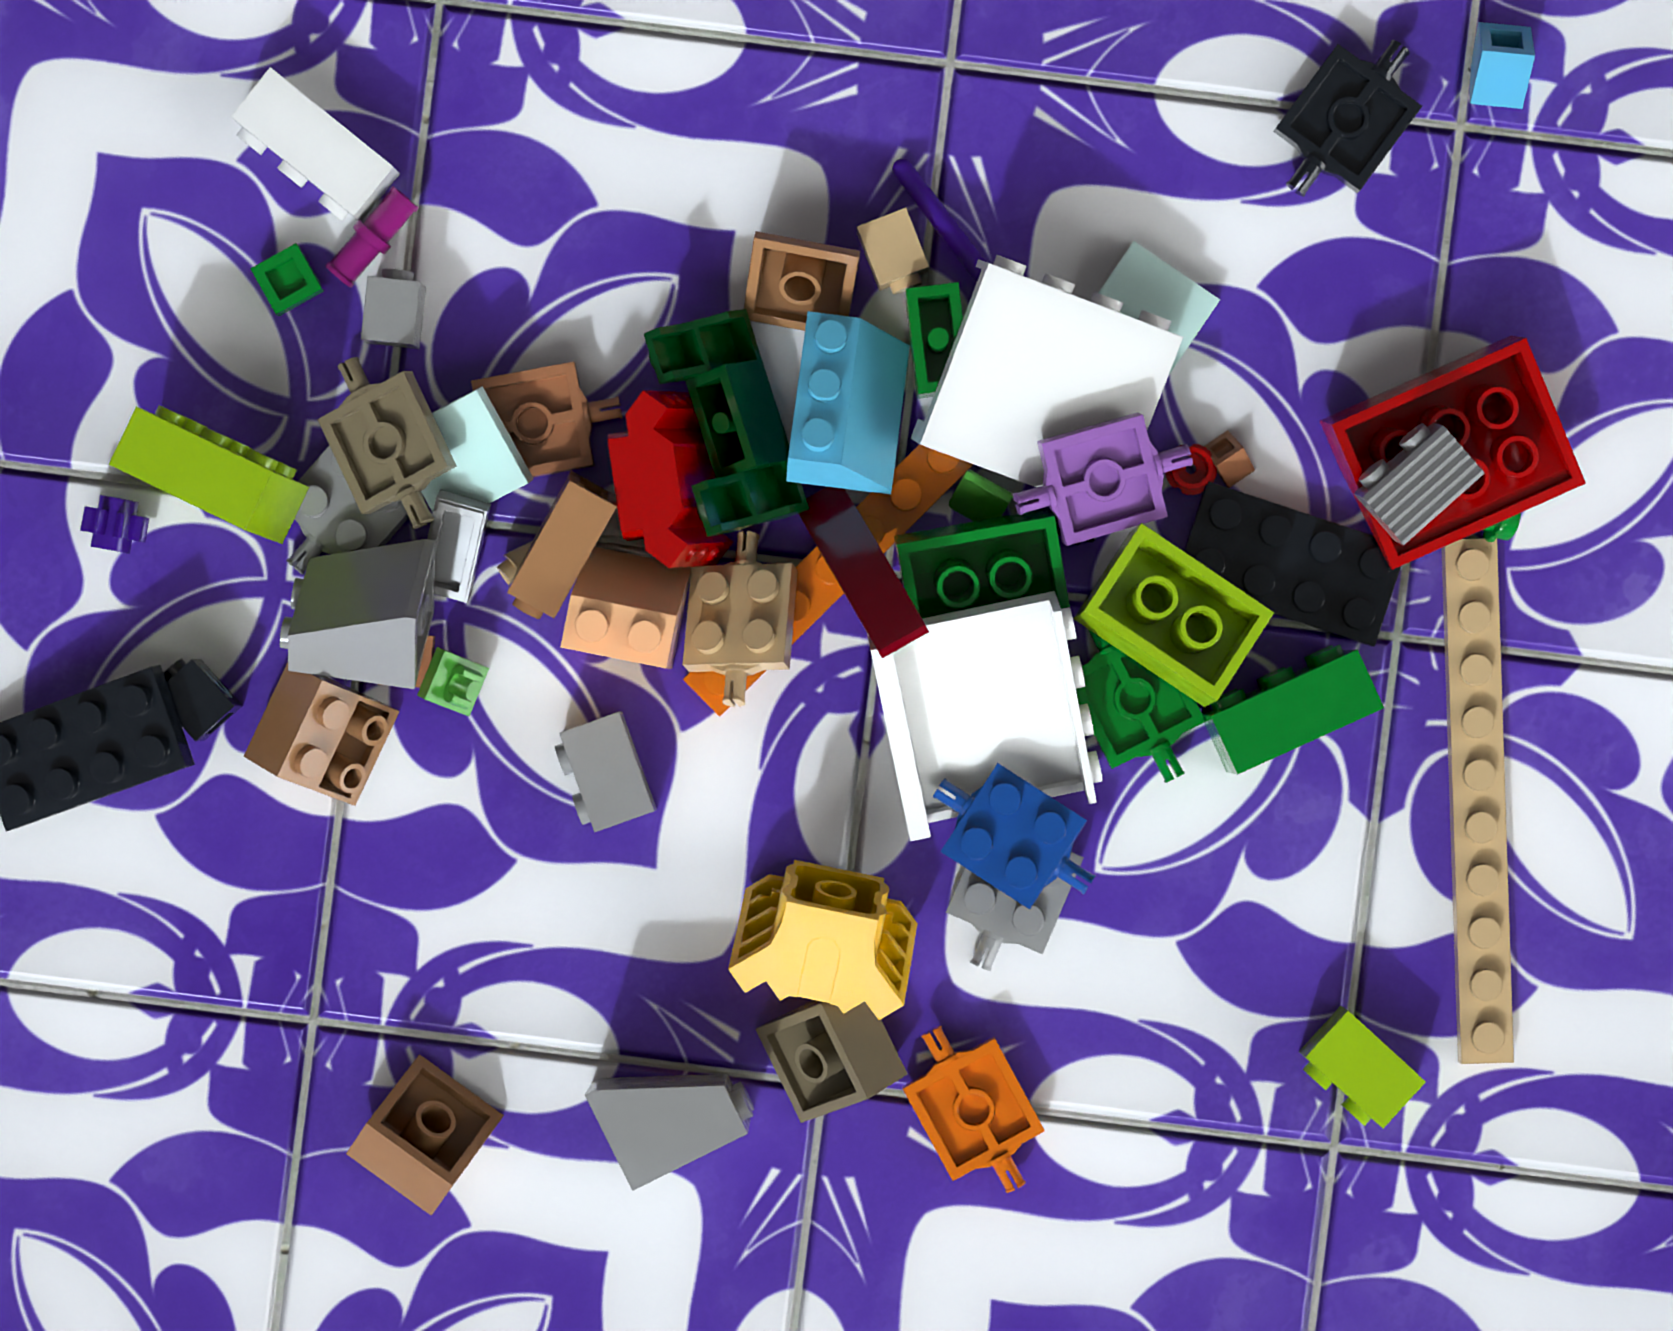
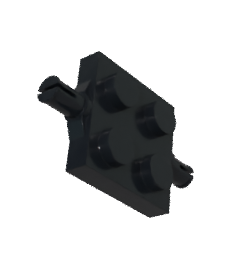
M1391 40L1390 45L1375 64L1358 59L1337 44L1273 132L1295 147L1304 159L1290 180L1286 182V185L1293 190L1302 177L1307 175L1295 192L1296 194L1304 197L1320 173L1334 176L1358 193L1422 108V105L1401 91L1397 82L1392 77L1410 54V51L1403 46L1393 61H1389L1401 43Z

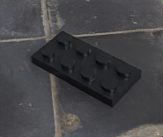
M1208 482L1204 487L1184 548L1185 553L1273 611L1274 615L1371 647H1375L1401 566L1393 570L1390 569L1373 535L1212 482Z
M161 665L151 666L0 722V816L6 832L195 765Z

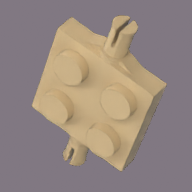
M744 531L737 534L736 561L725 565L691 567L682 665L688 672L714 671L725 675L724 698L722 702L732 707H735L736 704L739 707L745 705L747 676L754 675L763 670L790 669L798 570L792 563L762 564L757 562L758 540L760 536L751 531H747V535Z

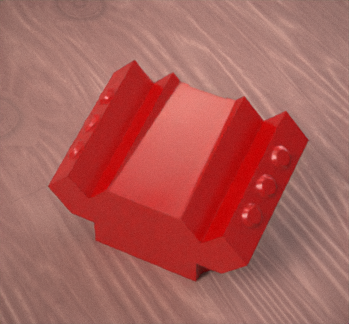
M643 390L625 414L628 431L608 434L607 439L623 539H626V541L644 539L645 551L669 569L715 566L732 545L733 541L724 534L707 537L703 522L697 513V503L691 486L705 480L715 479V474L689 392Z

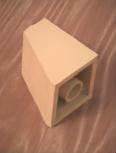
M594 547L572 590L560 647L672 669L691 577V567L669 569L654 558Z

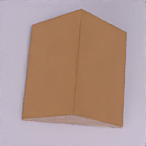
M755 231L744 309L747 310L750 321L805 331L808 311L849 316L859 266L860 251Z

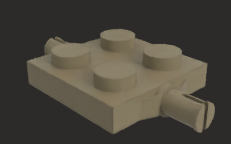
M350 358L344 361L345 363H340L337 367L351 394L345 398L337 409L317 419L361 514H372L392 502L402 501L413 529L425 526L427 523L432 522L434 517L431 515L421 491L427 487L431 480L457 467L413 372L402 371L382 383L370 384L359 362V358Z

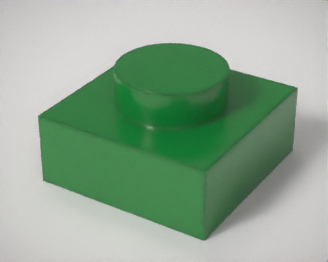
M297 243L250 268L277 316L285 314L325 291Z

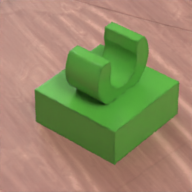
M437 647L417 696L470 716L489 668Z

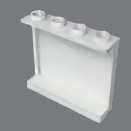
M996 255L993 264L978 259L976 267L982 269L925 421L917 420L911 439L925 447L1034 487L1043 486L1044 468L1037 441L1137 412L1143 414L1146 429L1148 430L1183 339L1182 336L1168 331L1171 321L1144 310L1141 311L1138 320L1120 313L1123 302L1093 292L1090 301L1074 296L1072 292L1075 284L1046 273L1042 283L1024 277L1026 265Z
M1055 591L923 618L922 620L929 633L884 658H881L868 636L910 841L931 837L928 823L958 817V812L938 799L933 798L935 791L939 789L952 799H956V796L939 786L944 778L971 796L973 792L984 785L997 763L1050 797L1085 791L1088 803H1097L1093 783L1102 782L1101 768L1097 752H1087L1085 736L1094 734L1088 704L1079 705L1076 693L1077 688L1085 687L1084 675L1079 656L1070 657L1067 640L1076 639L1075 626L1070 607L1060 608Z

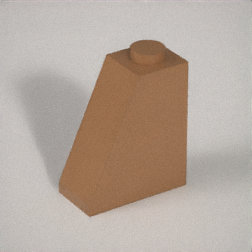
M572 470L570 471L508 586L507 593L515 597L512 603L513 606L536 619H540L543 613L555 618L617 508L615 494Z

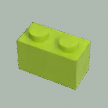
M1342 1006L1333 1013L1299 1051L1309 1061L1303 1070L1324 1090H1327L1332 1084L1339 1088L1348 1097L1341 1105L1364 1126L1372 1119L1384 1129L1426 1083L1400 1057Z

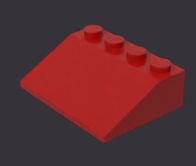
M1506 337L1320 420L1337 464L1392 570L1586 484L1530 345L1525 337ZM1421 423H1424L1426 427L1432 423H1437L1448 429L1450 434L1455 437L1456 441L1485 474L1405 545H1402L1392 539L1354 493L1362 487L1359 478L1371 465L1381 459L1388 463L1396 454L1403 450L1399 442L1409 431Z

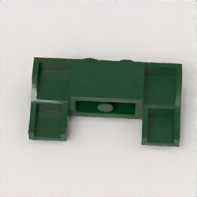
M747 310L726 311L690 322L658 327L644 333L649 350V360L656 372L659 384L679 381L686 382L715 474V479L705 480L691 486L697 503V513L703 522L707 537L739 531L759 523L784 519L808 510L809 506L802 484L786 481L789 443Z

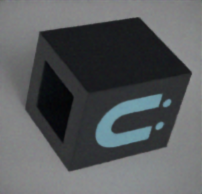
M181 658L163 672L181 725L195 742L205 741L243 706L201 659H191L186 663Z

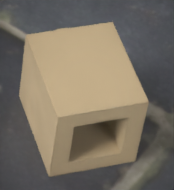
M906 207L857 226V236L879 291L890 287L893 295L905 292L906 288H913L922 284L920 275L928 272L929 265Z

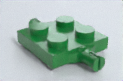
M1088 629L1099 652L1087 664L1082 666L1085 687L1077 688L1076 693L1079 705L1088 704L1094 730L1093 735L1110 768L1113 769L1135 757L1152 755L1165 783L1174 780L1166 759L1175 777L1185 774L1170 745L1174 744L1182 733L1206 722L1196 701Z

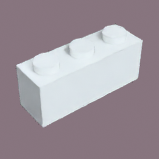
M271 67L230 116L242 126L236 134L241 140L260 155H262L267 147L278 155L283 161L277 169L301 188L307 181H310L324 193L318 202L342 221L348 214L357 220H363L400 175L390 163Z

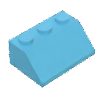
M807 312L788 454L787 482L891 495L910 345L861 318Z

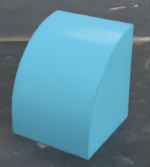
M1478 23L1470 73V104L1523 109L1535 58L1531 27Z

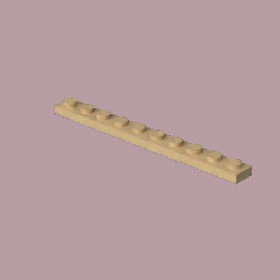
M1485 538L1461 539L1441 548L1458 1062L1460 1064L1514 1063L1497 538L1494 542H1487Z

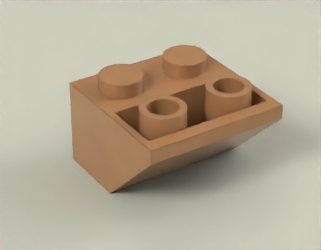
M287 662L243 757L276 777L356 806L400 711L326 676L288 671Z

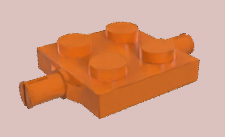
M941 1025L932 1028L941 1048L937 1046L930 1031L925 1032L921 1037L927 1044L936 1063L933 1064L926 1074L902 1086V1089L952 1181L975 1169L993 1166L1006 1193L1015 1190L1006 1173L1007 1170L1010 1172L1017 1187L1020 1188L1026 1181L1023 1179L1011 1155L1016 1152L1022 1143L1043 1133L1045 1130L995 1037L970 1050L954 1052Z

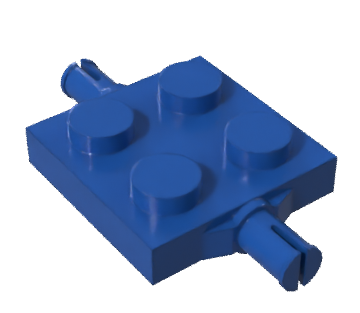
M997 763L984 785L973 792L971 796L947 781L946 778L940 783L939 786L956 796V799H952L939 789L935 791L933 798L938 799L959 813L955 830L940 852L1029 910L1043 889L1056 880L1057 877L1080 891L1081 894L1084 895L1089 886L1073 877L1072 874L1075 873L1090 884L1096 875L1091 874L1069 860L1073 843L1085 826L1086 819L999 763Z

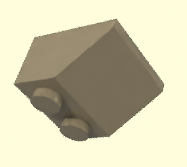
M812 1000L755 1029L801 1123L867 1100L908 1074L882 1020H878L865 1001L843 1014L836 1005Z

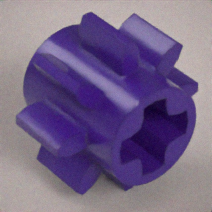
M100 495L98 508L84 506L80 531L93 533L90 547L130 554L132 540L145 543L150 518L137 516L139 502Z

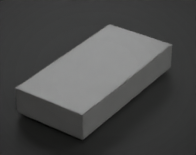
M443 490L439 491L432 515L434 520L430 524L427 538L428 540H435L434 594L465 603L468 602L472 593L491 508L490 503Z

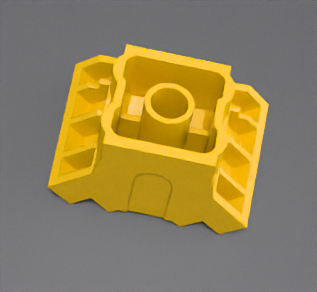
M794 860V864L786 867L784 877L769 874L745 889L728 970L745 993L766 981L780 1001L788 996L827 1002L838 1006L843 1014L865 1001L878 1020H881L905 1004L918 923L902 901L888 898L889 887L884 883V878Z

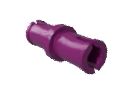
M392 186L390 192L364 222L360 219L353 226L356 232L335 257L325 265L326 268L344 284L352 288L354 282L380 252L384 255L391 248L388 242L410 216L419 209L418 206L401 191Z

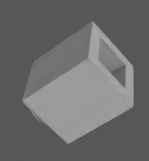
M382 269V277L367 276L361 339L364 342L374 345L420 349L426 286L420 281H413L414 272Z

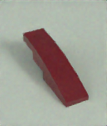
M825 487L807 497L809 509L798 513L881 658L929 633L920 614L846 490Z

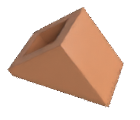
M1229 430L1205 445L1212 453L1211 459L1217 468V473L1228 488L1255 471L1244 447Z

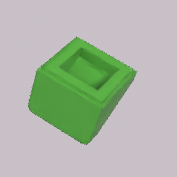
M970 470L966 471L949 500L948 506L970 520L978 521L1001 517L1013 496H1011L1012 493Z

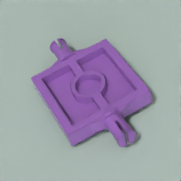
M1137 412L1037 441L1044 468L1043 486L1013 493V498L1018 503L1015 506L1019 515L1049 506L1056 516L1062 543L1069 546L1138 526L1141 523L1145 524L1168 517L1162 494L1163 473L1192 466L1193 460L1192 457L1187 456L1191 455L1187 444L1158 453L1149 441L1143 414Z

